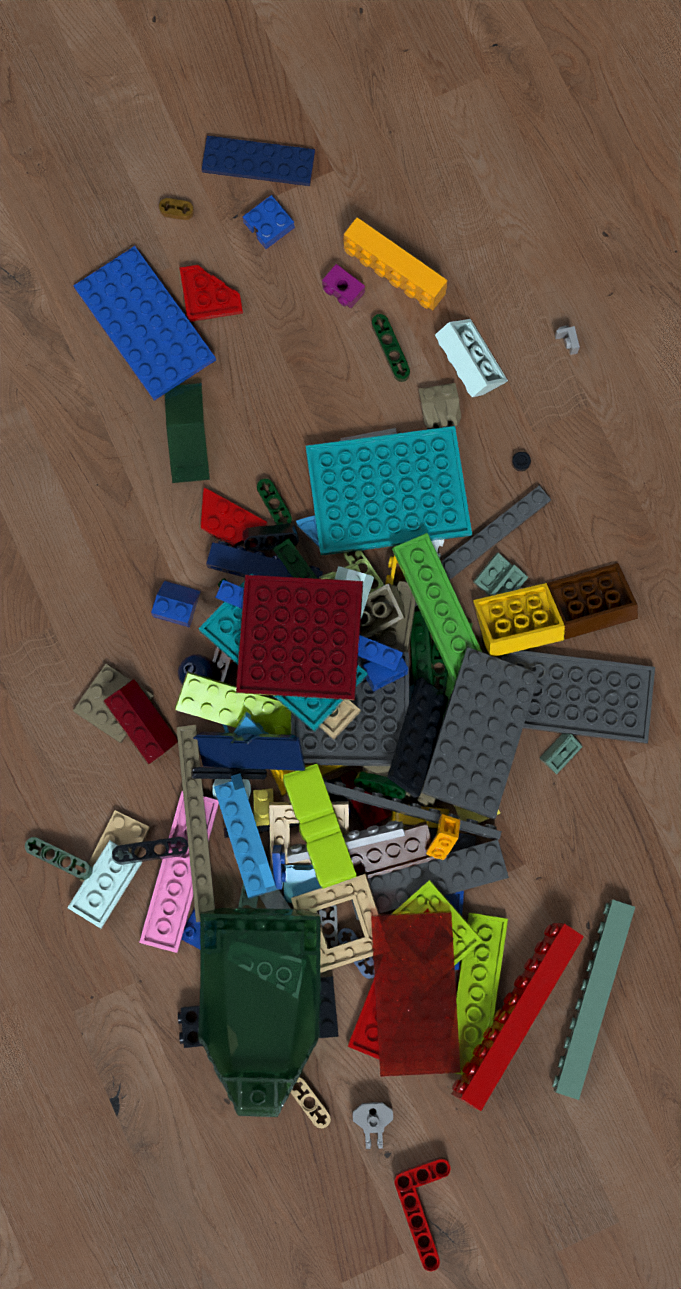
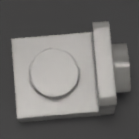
M562 326L558 328L555 333V339L564 338L565 347L569 349L570 355L577 354L580 346L575 326Z

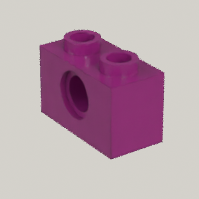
M337 264L322 280L323 290L330 296L334 295L344 307L348 306L352 309L365 293V285ZM344 285L347 289L339 290L338 287Z

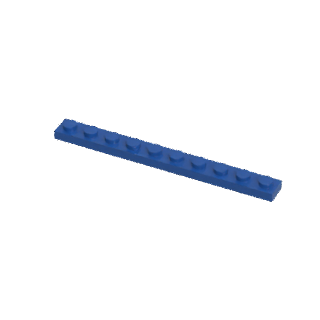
M223 580L215 598L243 609L244 588ZM360 635L358 657L396 672L404 653Z

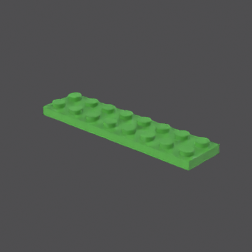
M426 533L392 548L453 684H455L465 649L469 647L479 652L482 651L430 537Z

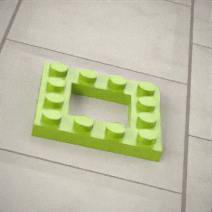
M431 880L424 884L382 922L391 948L390 951H387L388 954L422 993L427 991L483 941ZM429 909L454 939L425 964L401 937L400 933L424 911Z

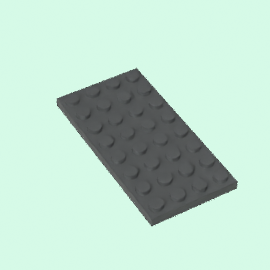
M469 647L465 649L421 791L422 794L491 819L496 818L539 673Z
M522 650L501 655V660L539 673L523 729L648 743L655 667Z

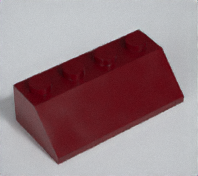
M135 679L102 701L147 764L152 763L178 743L175 735Z

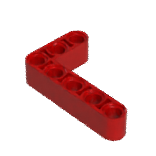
M442 1157L402 1170L394 1177L395 1187L422 1266L430 1272L438 1269L440 1259L415 1188L449 1175L451 1170L448 1160ZM439 1162H444L447 1165V1169L443 1173L436 1171V1165ZM425 1169L428 1172L427 1178L423 1180L417 1178L418 1170ZM399 1177H408L409 1183L406 1186H400L397 1182ZM413 1196L416 1202L412 1206H407L404 1203L405 1198ZM414 1216L422 1217V1223L419 1226H414L411 1223V1219ZM423 1235L429 1238V1243L425 1246L418 1243L419 1237ZM427 1256H434L436 1258L434 1265L429 1266L425 1264Z

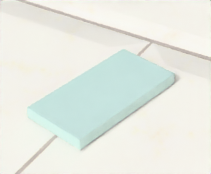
M110 840L94 864L92 875L84 880L68 906V909L101 929L143 863L116 864L112 859V851L118 845ZM118 851V854L115 855V857H119V860H122L124 855H129V859L133 858L130 852L123 854L122 851Z

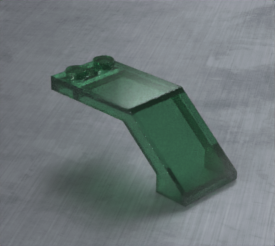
M202 383L178 385L165 393L166 429L172 483L210 480Z

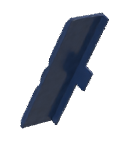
M201 732L193 737V739L198 741L203 767L306 770L300 739L295 735L259 734L254 736L250 733L237 735L235 733Z

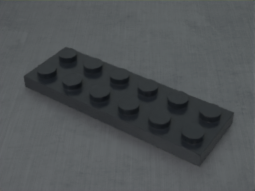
M422 677L416 680L387 775L388 779L413 797H418L421 794L448 701L446 695Z

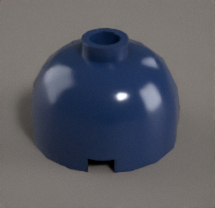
M192 654L186 657L178 667V679L182 685L187 671L211 679H215V675H217L215 663L210 658L201 654Z

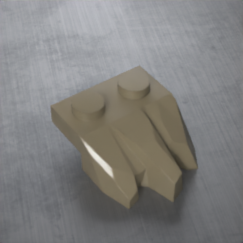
M455 383L418 389L423 420L427 429H433L435 425H438L439 428L448 427V423L458 426L461 420V412Z

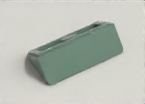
M562 733L544 752L540 760L555 774H558L583 746L571 733Z

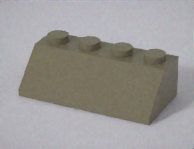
M388 583L369 594L361 618V636L369 638L405 619L404 603L396 586Z

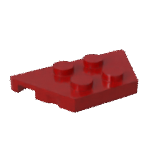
M203 489L201 530L235 547L243 541L242 533L246 528L267 526V521L209 489Z

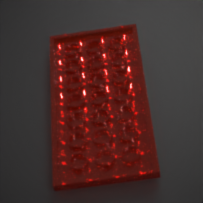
M451 911L371 915L380 1077L461 1073Z

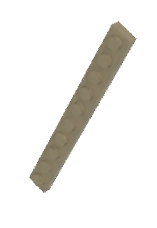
M196 725L177 727L195 916L196 922L216 920L202 779H193L191 776L193 767H201L198 741L193 739L197 734Z

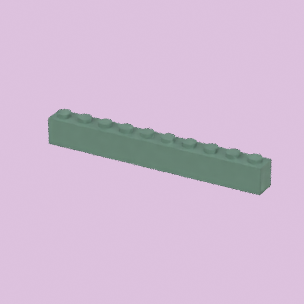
M610 900L609 903L606 902L603 914L606 916L604 922L599 924L597 933H600L598 941L595 940L592 947V952H594L593 960L588 961L586 971L589 972L588 977L583 979L580 989L583 991L581 998L577 999L575 1009L578 1011L576 1017H572L569 1029H572L570 1037L567 1036L564 1042L565 1055L559 1059L558 1068H560V1072L553 1079L552 1087L555 1088L554 1092L577 1100L580 1098L635 906L616 900Z

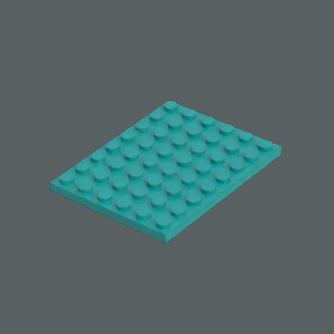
M455 426L306 446L321 556L398 546L428 533L431 541L472 536Z

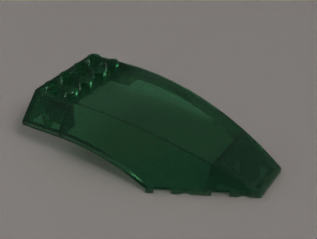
M219 908L200 913V1008L198 1039L202 1043L209 1061L212 1062L214 1071L220 1082H222L238 1116L278 1117L318 1042L321 915L303 909Z

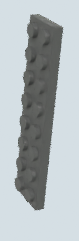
M495 840L451 852L445 860H432L368 878L379 914L398 909L429 880L446 896L507 879L509 876L499 842ZM351 899L356 919L359 920L353 899Z

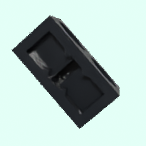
M206 1005L181 1007V1012H178V1024H182V1032H179L180 1044H184V1048L208 1046ZM189 1011L197 1013V1020L195 1022L188 1021L187 1014ZM191 1031H196L199 1034V1040L195 1043L189 1040V1033Z

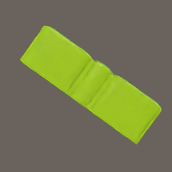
M318 764L306 767L305 771H294L283 775V783L294 815L299 821V832L302 839L306 842V849L317 881L322 889L357 876Z

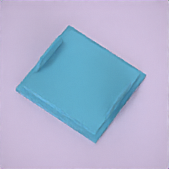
M284 865V870L287 872V881L284 882V899L287 903H292V897L322 888L317 881L312 865Z

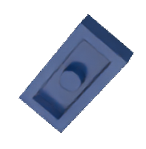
M274 845L272 851L273 878L276 888L282 889L283 882L287 881V872L283 870V864H286V854L282 852V845Z

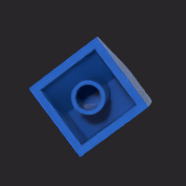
M164 581L156 595L151 614L154 618L190 628L201 591Z

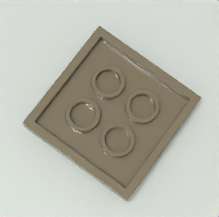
M105 664L73 712L119 743H122L127 735L102 701L131 680ZM140 687L151 701L154 696Z

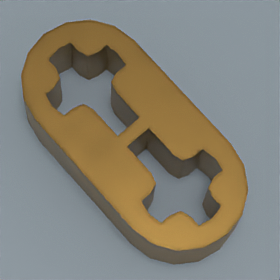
M164 198L159 203L160 213L165 217L189 220L193 217L194 209L188 201ZM169 204L170 208L168 211H165L164 207ZM187 207L188 211L186 214H183L182 210Z

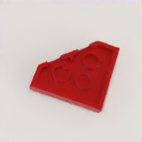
M199 265L179 267L187 319L190 322L243 314L240 293L226 286L224 282L214 275L207 273Z

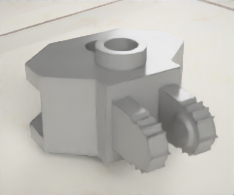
M383 1102L362 1103L353 1111V1122L364 1130L366 1149H370L371 1146L370 1133H378L377 1146L378 1148H383L382 1132H384V1127L393 1120V1110ZM371 1108L376 1109V1113L370 1114L369 1110Z

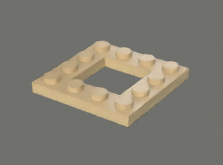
M349 801L331 802L342 835H346L349 833ZM269 802L272 876V851L274 845H282V852L286 854V864H283V870L284 865H312L310 859L289 864L287 851L290 848V823H299L294 815L290 802Z
M366 874L291 898L315 974L391 950ZM353 899L365 937L329 948L317 910Z

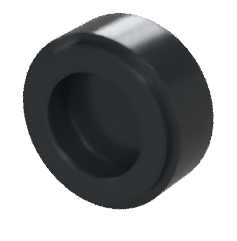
M517 452L513 456L512 466L515 470L522 472L530 467L531 458L526 452Z

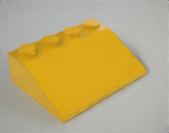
M547 583L473 600L484 644L490 656L496 657L564 640L565 625Z

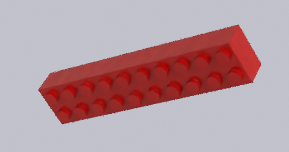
M552 923V925L547 926L544 931L545 937L542 942L539 941L535 946V953L532 959L529 958L526 961L523 974L516 978L513 991L506 995L503 1001L505 1003L504 1006L494 1015V1023L485 1030L482 1043L475 1047L472 1060L465 1064L462 1070L463 1075L460 1080L457 1079L453 1084V1092L451 1094L468 1106L482 1111L584 936L565 923Z

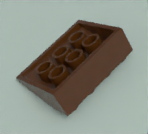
M618 563L547 583L565 625V640L638 619V604Z

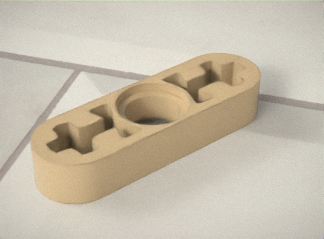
M292 1078L288 1085L290 1093L317 1128L327 1127L331 1120L329 1112L303 1078ZM294 1081L297 1083L301 1081L303 1084L301 1089L304 1092L308 1089L310 1092L305 1094L301 1100L298 1098L301 1093L298 1090L294 1091L292 1089ZM306 1097H313L315 1099V1106L313 1108H306L304 1106V1099ZM318 1105L322 1108L318 1112L321 1115L325 1114L327 1116L325 1124L322 1122L318 1124V1116L315 1113L311 1116L309 1113L316 1110Z

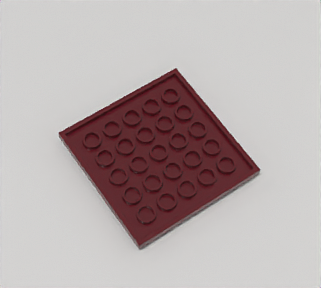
M245 575L236 693L355 700L363 581Z

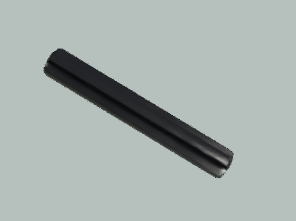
M193 767L191 770L193 779H231V776L241 774L242 779L264 780L267 777L266 769Z

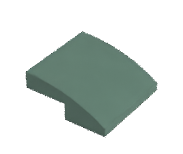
M496 553L474 579L473 583L489 596L518 590L528 576L518 567L510 564L499 553Z

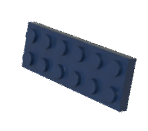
M207 136L201 170L202 173L310 186L315 149Z

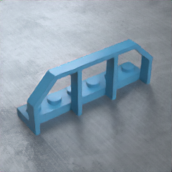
M241 774L231 776L232 781L214 786L245 890L248 899L275 891L277 888Z

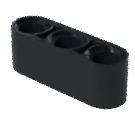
M292 524L249 527L242 533L244 546L249 551L271 550L288 538L294 546L299 542L296 527Z

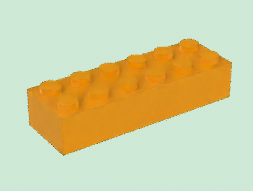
M356 218L344 233V249L348 255L357 257L362 265L371 267L378 276L387 278L392 286L401 288L408 297L417 299L422 307L430 308L433 311L445 296L447 279L359 218Z

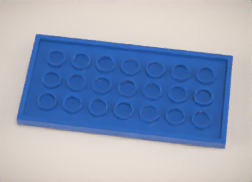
M135 246L73 285L154 401L216 361V357Z

